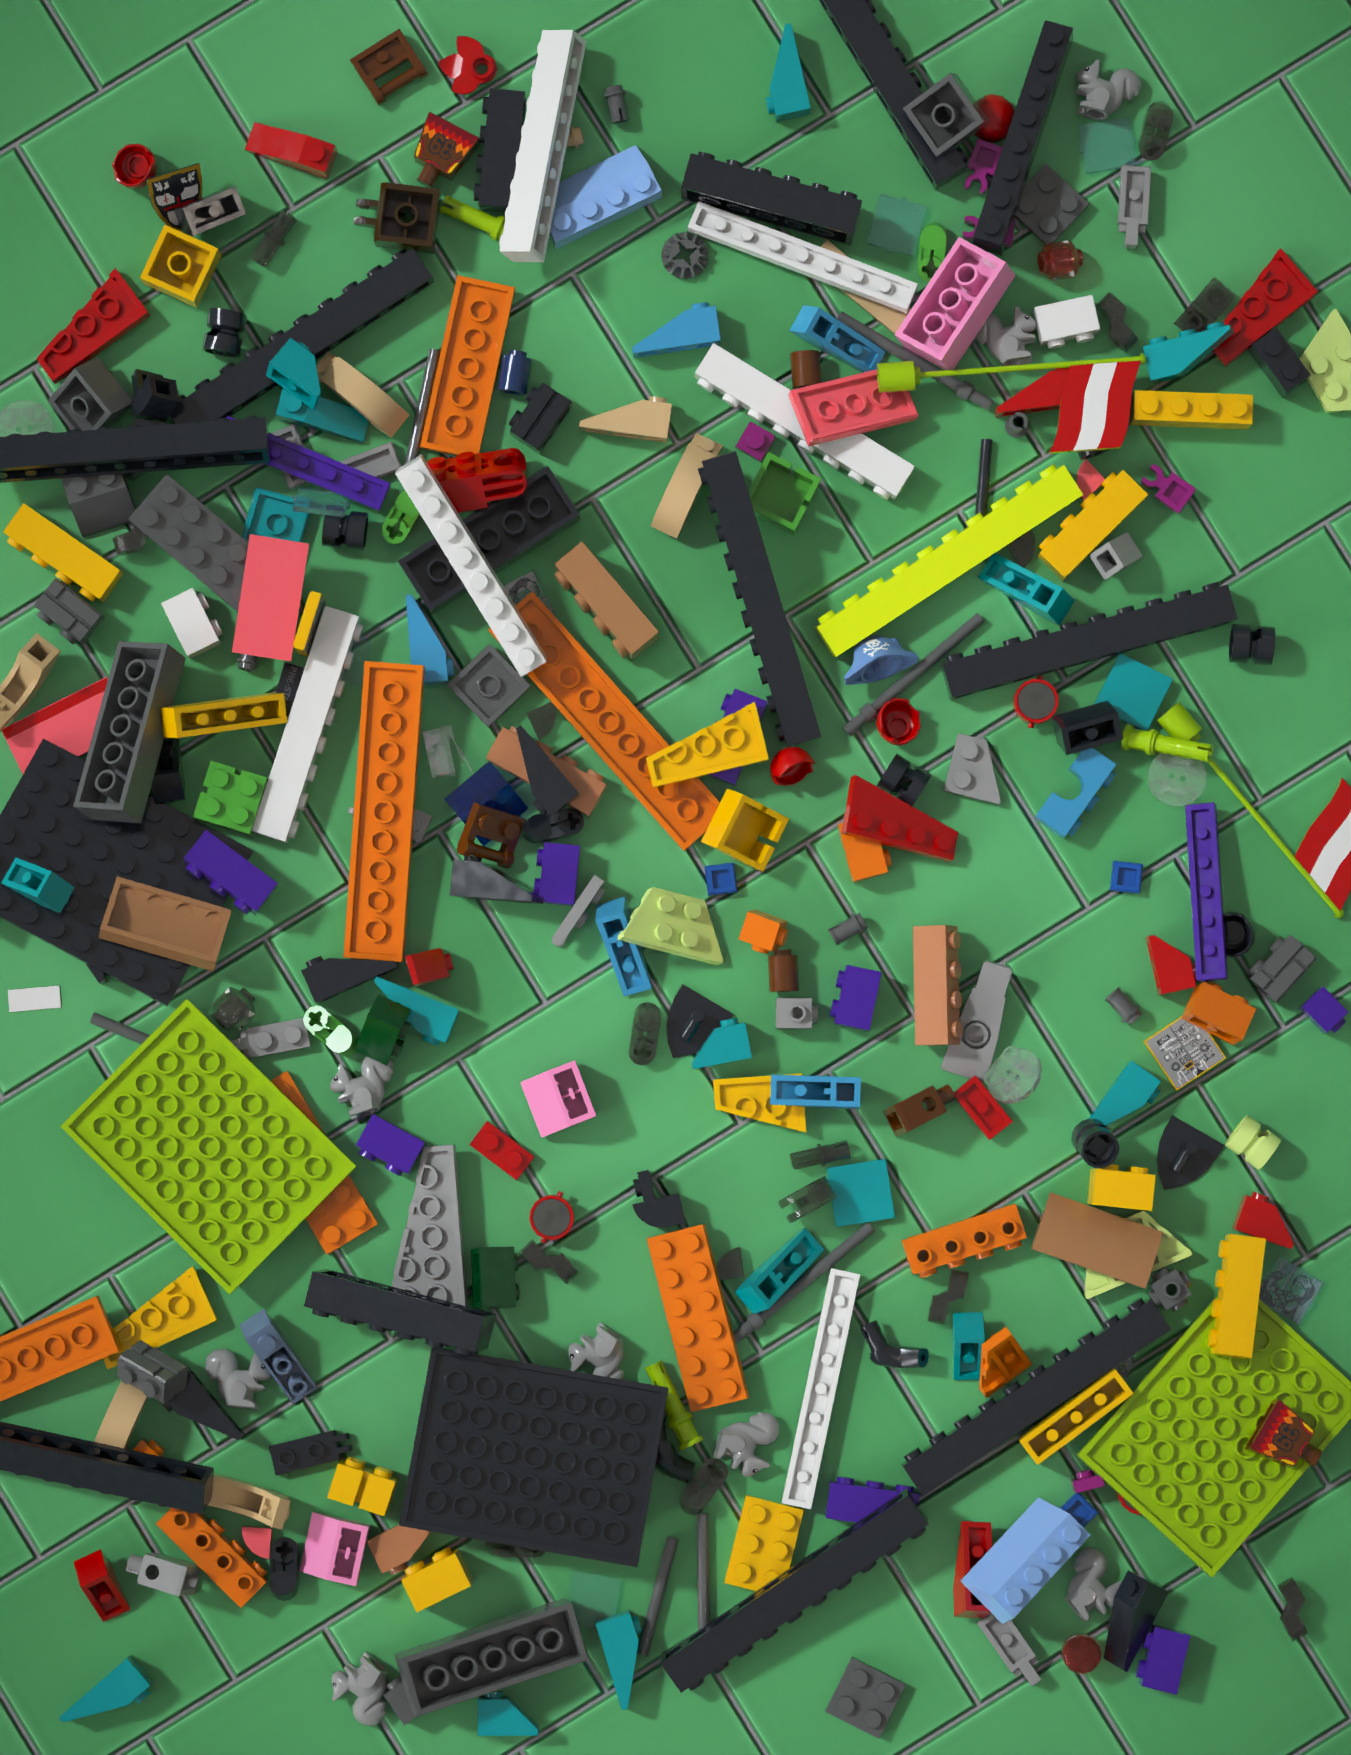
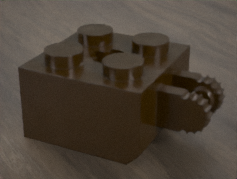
M388 182L381 183L379 201L357 199L356 206L361 209L377 210V219L364 216L355 217L354 225L375 228L374 243L376 247L406 249L407 251L414 248L416 252L434 254L441 203L440 189ZM405 213H411L414 220L404 223L400 218L401 216L406 217Z

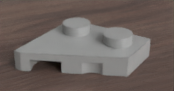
M960 733L957 734L944 792L996 805L1000 804L999 791L987 740Z

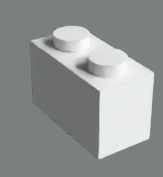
M1093 295L1037 306L1033 310L1040 346L1048 345V349L1065 346V341L1076 339L1077 343L1091 341L1100 330Z
M191 588L161 603L189 659L222 644L218 636L222 635L223 632L216 618L210 620L206 612L210 606L203 592L197 594L195 589Z

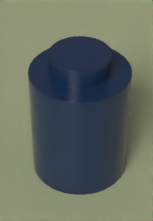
M510 350L509 355H503L498 385L499 392L518 396L527 395L532 359L527 358L526 352Z

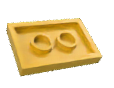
M746 1495L724 1583L757 1591L788 1570L804 1509Z

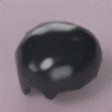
M1238 912L1224 913L1226 955L1231 958L1238 957L1247 953L1255 942L1256 931L1254 924L1244 914Z

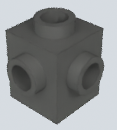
M1164 1267L1151 1276L1153 1281L1147 1284L1151 1291L1147 1292L1157 1308L1159 1306L1164 1310L1171 1308L1174 1312L1189 1303L1186 1298L1192 1295L1188 1289L1192 1284L1184 1271L1178 1273L1174 1268L1168 1270L1167 1267ZM1169 1284H1174L1177 1288L1174 1295H1168L1166 1292V1287Z

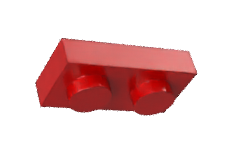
M976 1075L954 1092L958 1103L988 1140H991L1013 1122Z
M488 1121L469 1144L516 1181L534 1159L531 1153Z

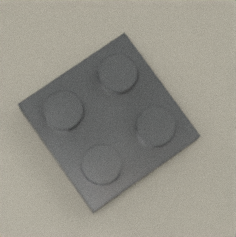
M1045 164L1024 187L1015 218L1046 247H1050L1088 207L1089 203Z
M490 644L447 684L488 728L531 688L523 677Z
M851 1657L825 1712L879 1739L906 1684Z

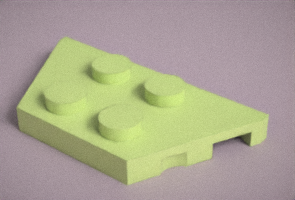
M1334 309L1300 357V361L1311 375L1307 380L1326 413L1351 411V333L1338 310Z
M652 887L642 897L640 906L633 911L630 916L631 920L625 930L621 931L618 935V940L713 965L723 963V957L705 900Z
M1144 1210L1125 1218L1163 1232L1151 1272L1193 1255L1190 1249L1185 1247ZM1086 1268L1084 1296L1086 1299H1089L1127 1282Z

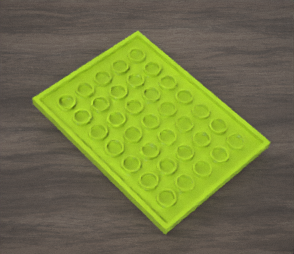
M186 999L60 1126L229 1295L357 1167L189 999Z
M1260 1299L1258 1302L1252 1358L1242 1359L1211 1354L1212 1347H1208V1335L1210 1329H1214L1215 1317L1211 1316L1212 1301L1133 1390L1134 1394L1118 1407L1077 1454L1086 1465L1209 1577H1213L1310 1466V1464L1299 1459L1295 1467H1286L1244 1449L1272 1400L1279 1399L1315 1430L1309 1443L1321 1451L1327 1447L1351 1419V1382Z

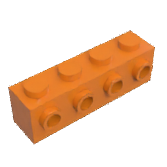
M1011 1204L903 1239L901 1242L911 1273L913 1275L919 1273L920 1278L936 1274V1267L947 1264L948 1269L965 1264L964 1258L973 1255L976 1256L977 1260L994 1255L992 1249L1004 1246L1006 1251L1022 1246L1021 1240L1027 1238L1017 1206L1016 1204Z
M171 1507L156 1523L240 1608L269 1580L265 1577L268 1573L266 1569L256 1560L251 1563L243 1555L246 1552L244 1547L235 1539L230 1542L222 1534L225 1529L214 1518L209 1521L203 1514L189 1513L185 1510Z

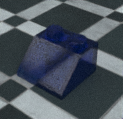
M490 761L444 799L464 824H466L473 802L517 816H521L529 809ZM476 835V838L483 846L491 841V839Z

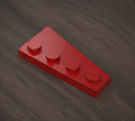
M1281 248L1276 252L1267 267L1259 274L1250 289L1246 291L1237 306L1223 321L1225 325H1230L1233 328L1234 333L1212 352L1225 367L1246 352L1253 343L1272 331L1313 299L1318 293Z
M116 268L108 275L109 279L101 288L98 287L91 295L92 298L83 309H79L74 314L70 324L64 330H61L36 358L54 384H57L68 376L74 368L89 361L150 316Z
M857 775L851 777L841 834L946 862L954 860L958 836L957 831Z

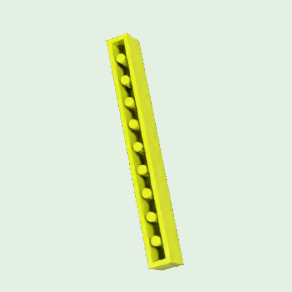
M1055 464L1049 466L1039 473L1042 477L1040 480L1033 484L1030 480L1026 481L1015 489L1017 495L1007 500L1005 496L990 505L992 511L985 516H982L979 512L966 521L968 527L959 533L955 528L941 537L943 543L933 549L932 545H929L918 552L916 555L919 559L909 565L907 561L901 563L891 570L894 575L886 581L880 577L867 586L869 592L859 597L856 593L842 602L844 608L837 613L830 610L819 617L818 621L820 624L814 628L832 656H839L1081 497L1083 493L1065 465L1056 468Z

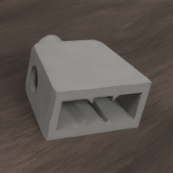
M147 1553L144 1557L131 1554L127 1562L126 1571L139 1575L137 1579L138 1584L180 1597L195 1594L201 1568L196 1563L160 1553Z

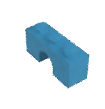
M1094 748L1081 751L1068 769L1081 783L1080 795L1075 799L1066 800L1053 792L1034 819L1062 839L1067 833L1073 836L1082 824V821L1078 818L1084 809L1090 812L1099 800V797L1095 794L1101 785L1107 788L1116 776V773L1112 771L1116 764Z

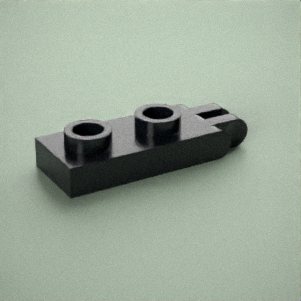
M331 1430L270 1445L269 1449L275 1475L343 1459L342 1453L352 1451L353 1447L352 1444L340 1447L339 1441L350 1439L349 1433L337 1435L336 1430Z

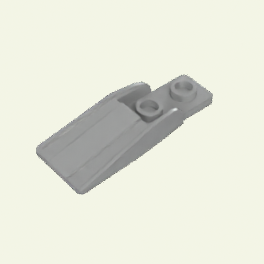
M984 961L976 987L971 989L959 1016L963 1027L960 1045H948L941 1064L942 1070L970 1079L976 1075L981 1082L987 1080L1000 1031L1006 998L1004 995L1012 973L1010 967Z

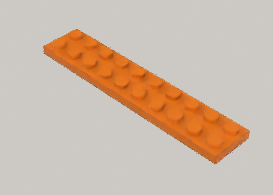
M532 591L516 607L546 654L547 662L530 671L527 675L683 851L687 850L705 834L720 802L698 777L653 788L646 758L670 745ZM488 629L490 634L498 641L492 629Z
M364 662L344 958L404 962L425 665Z

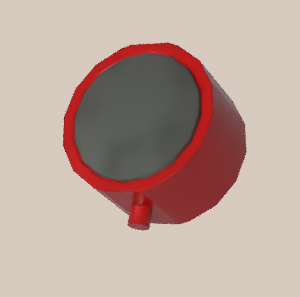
M1038 675L1037 679L1024 682L1016 690L1013 697V709L1016 715L1024 723H1028V728L1034 729V725L1047 722L1055 714L1058 707V694L1055 688L1049 682L1043 680L1041 675Z
M558 1191L557 1196L549 1195L540 1198L530 1210L529 1220L531 1228L538 1236L542 1237L540 1242L545 1244L547 1239L555 1240L562 1238L570 1231L574 1224L575 1215L573 1208L566 1199L562 1198L564 1193Z

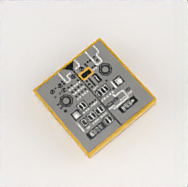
M309 592L293 643L297 653L307 657L309 656L326 603L321 593Z
M1181 1017L1143 1041L1175 1091L1226 1059L1210 1033L1181 1019Z

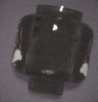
M233 987L227 988L213 1002L212 1010L214 1013L211 1016L225 1031L228 1032L230 1029L239 1031L256 1014L255 1007L252 1004L255 998L245 988H242L240 991Z

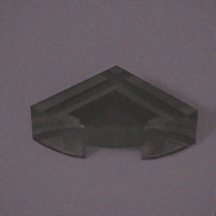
M1032 530L1006 545L1016 563L1023 568L1030 563L1035 551V537Z
M552 702L527 713L539 741L550 733L555 724L556 708Z
M740 1247L728 1251L719 1260L716 1268L720 1280L745 1277Z

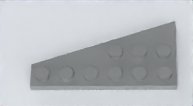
M456 1145L424 1147L416 1177L413 1200L410 1202L409 1216L406 1228H404L393 1273L392 1286L468 1306Z

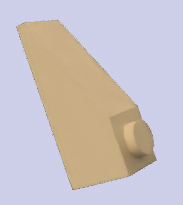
M651 396L649 400H640L581 420L579 429L582 432L667 443L672 404L666 403L667 399Z

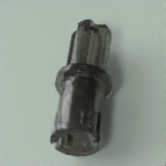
M281 210L280 215L270 230L264 232L265 238L252 256V259L258 265L266 267L279 247L285 245L284 239L297 222V219L290 213L286 215L287 212Z
M847 1140L823 1146L817 1144V1148L790 1154L791 1165L795 1170L820 1164L821 1167H825L826 1163L851 1159Z

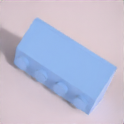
M636 145L559 182L549 234L556 249L662 198V190L649 164Z
M1038 1497L960 1581L1004 1624L1017 1616L1086 1541L1090 1534L1070 1513Z

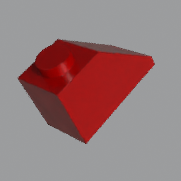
M1155 935L1146 937L1158 995L1196 987L1195 963H1191L1190 957Z
M442 948L405 956L415 987L450 978L449 971L454 969L450 953L444 954Z
M1252 1192L1251 1197L1243 1195L1232 1229L1254 1237L1265 1238L1268 1242L1292 1249L1294 1243L1276 1206L1268 1203L1270 1197L1256 1192Z
M101 1549L74 1561L80 1587L103 1622L130 1610L115 1572Z

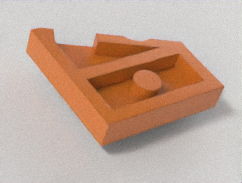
M1007 1327L993 1334L982 1344L979 1389L986 1399L1032 1365Z

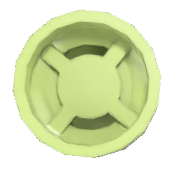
M1246 1115L1231 1133L1225 1146L1237 1155L1245 1154V1161L1257 1170H1260L1275 1152L1281 1139L1269 1130L1262 1131L1261 1124L1249 1115Z

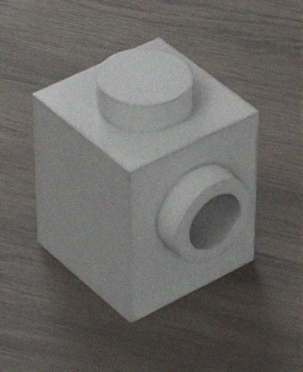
M1128 532L1107 542L1089 555L1104 580L1124 571L1143 558Z
M776 998V1029H812V1023H818V1005H812V998Z

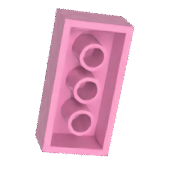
M959 237L895 333L896 338L905 349L944 370H954L1016 275L1005 261Z

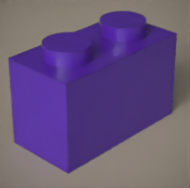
M544 842V849H538L536 866L542 867L541 878H535L534 892L544 898L543 903L574 906L580 857L579 845Z
M846 965L845 971L839 970L836 981V988H841L839 1000L833 999L829 1015L830 1017H835L834 1024L865 1031L870 1030L882 972Z
M372 1114L356 1143V1146L361 1148L360 1155L375 1162L376 1158L387 1162L385 1168L398 1176H401L403 1172L410 1174L426 1145V1142L375 1114Z
M1152 1624L1151 1631H1148L1142 1648L1147 1649L1144 1660H1139L1136 1669V1677L1140 1678L1139 1684L1143 1687L1177 1695L1190 1635L1186 1632Z

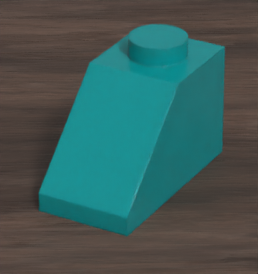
M290 338L269 362L266 376L314 410L321 394L315 355L311 353L305 344L297 343Z
M19 858L14 859L1 882L4 886L35 903L58 913H61L75 888L54 872Z
M738 1018L720 1021L721 1027L713 1029L692 1060V1069L752 1058L745 1022L738 1023Z
M983 1312L953 1313L952 1347L954 1380L980 1379L982 1344L985 1342Z
M493 1691L478 1697V1736H538L539 1726L509 1696H502V1691Z

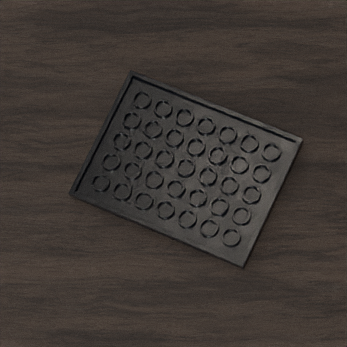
M43 738L0 815V918L168 1007L191 965L99 938L100 927L117 876L223 907L229 895L220 896L209 887L211 882L202 876L198 879L185 869L187 864L184 862V857L205 830H208L246 860H249L253 850L165 803H155V798L150 795L148 796L141 823L91 820L73 807L85 760ZM15 858L50 870L75 887L61 913L43 907L1 883Z
M432 1347L399 1526L638 1568L669 1388L478 1354L468 1356L456 1353L454 1350Z

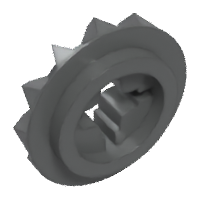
M688 231L675 233L665 241L661 252L662 263L665 269L674 277L680 279L693 278L699 275L707 265V246L699 235L689 233ZM680 244L686 251H693L690 255L691 266L684 259H676L680 255Z

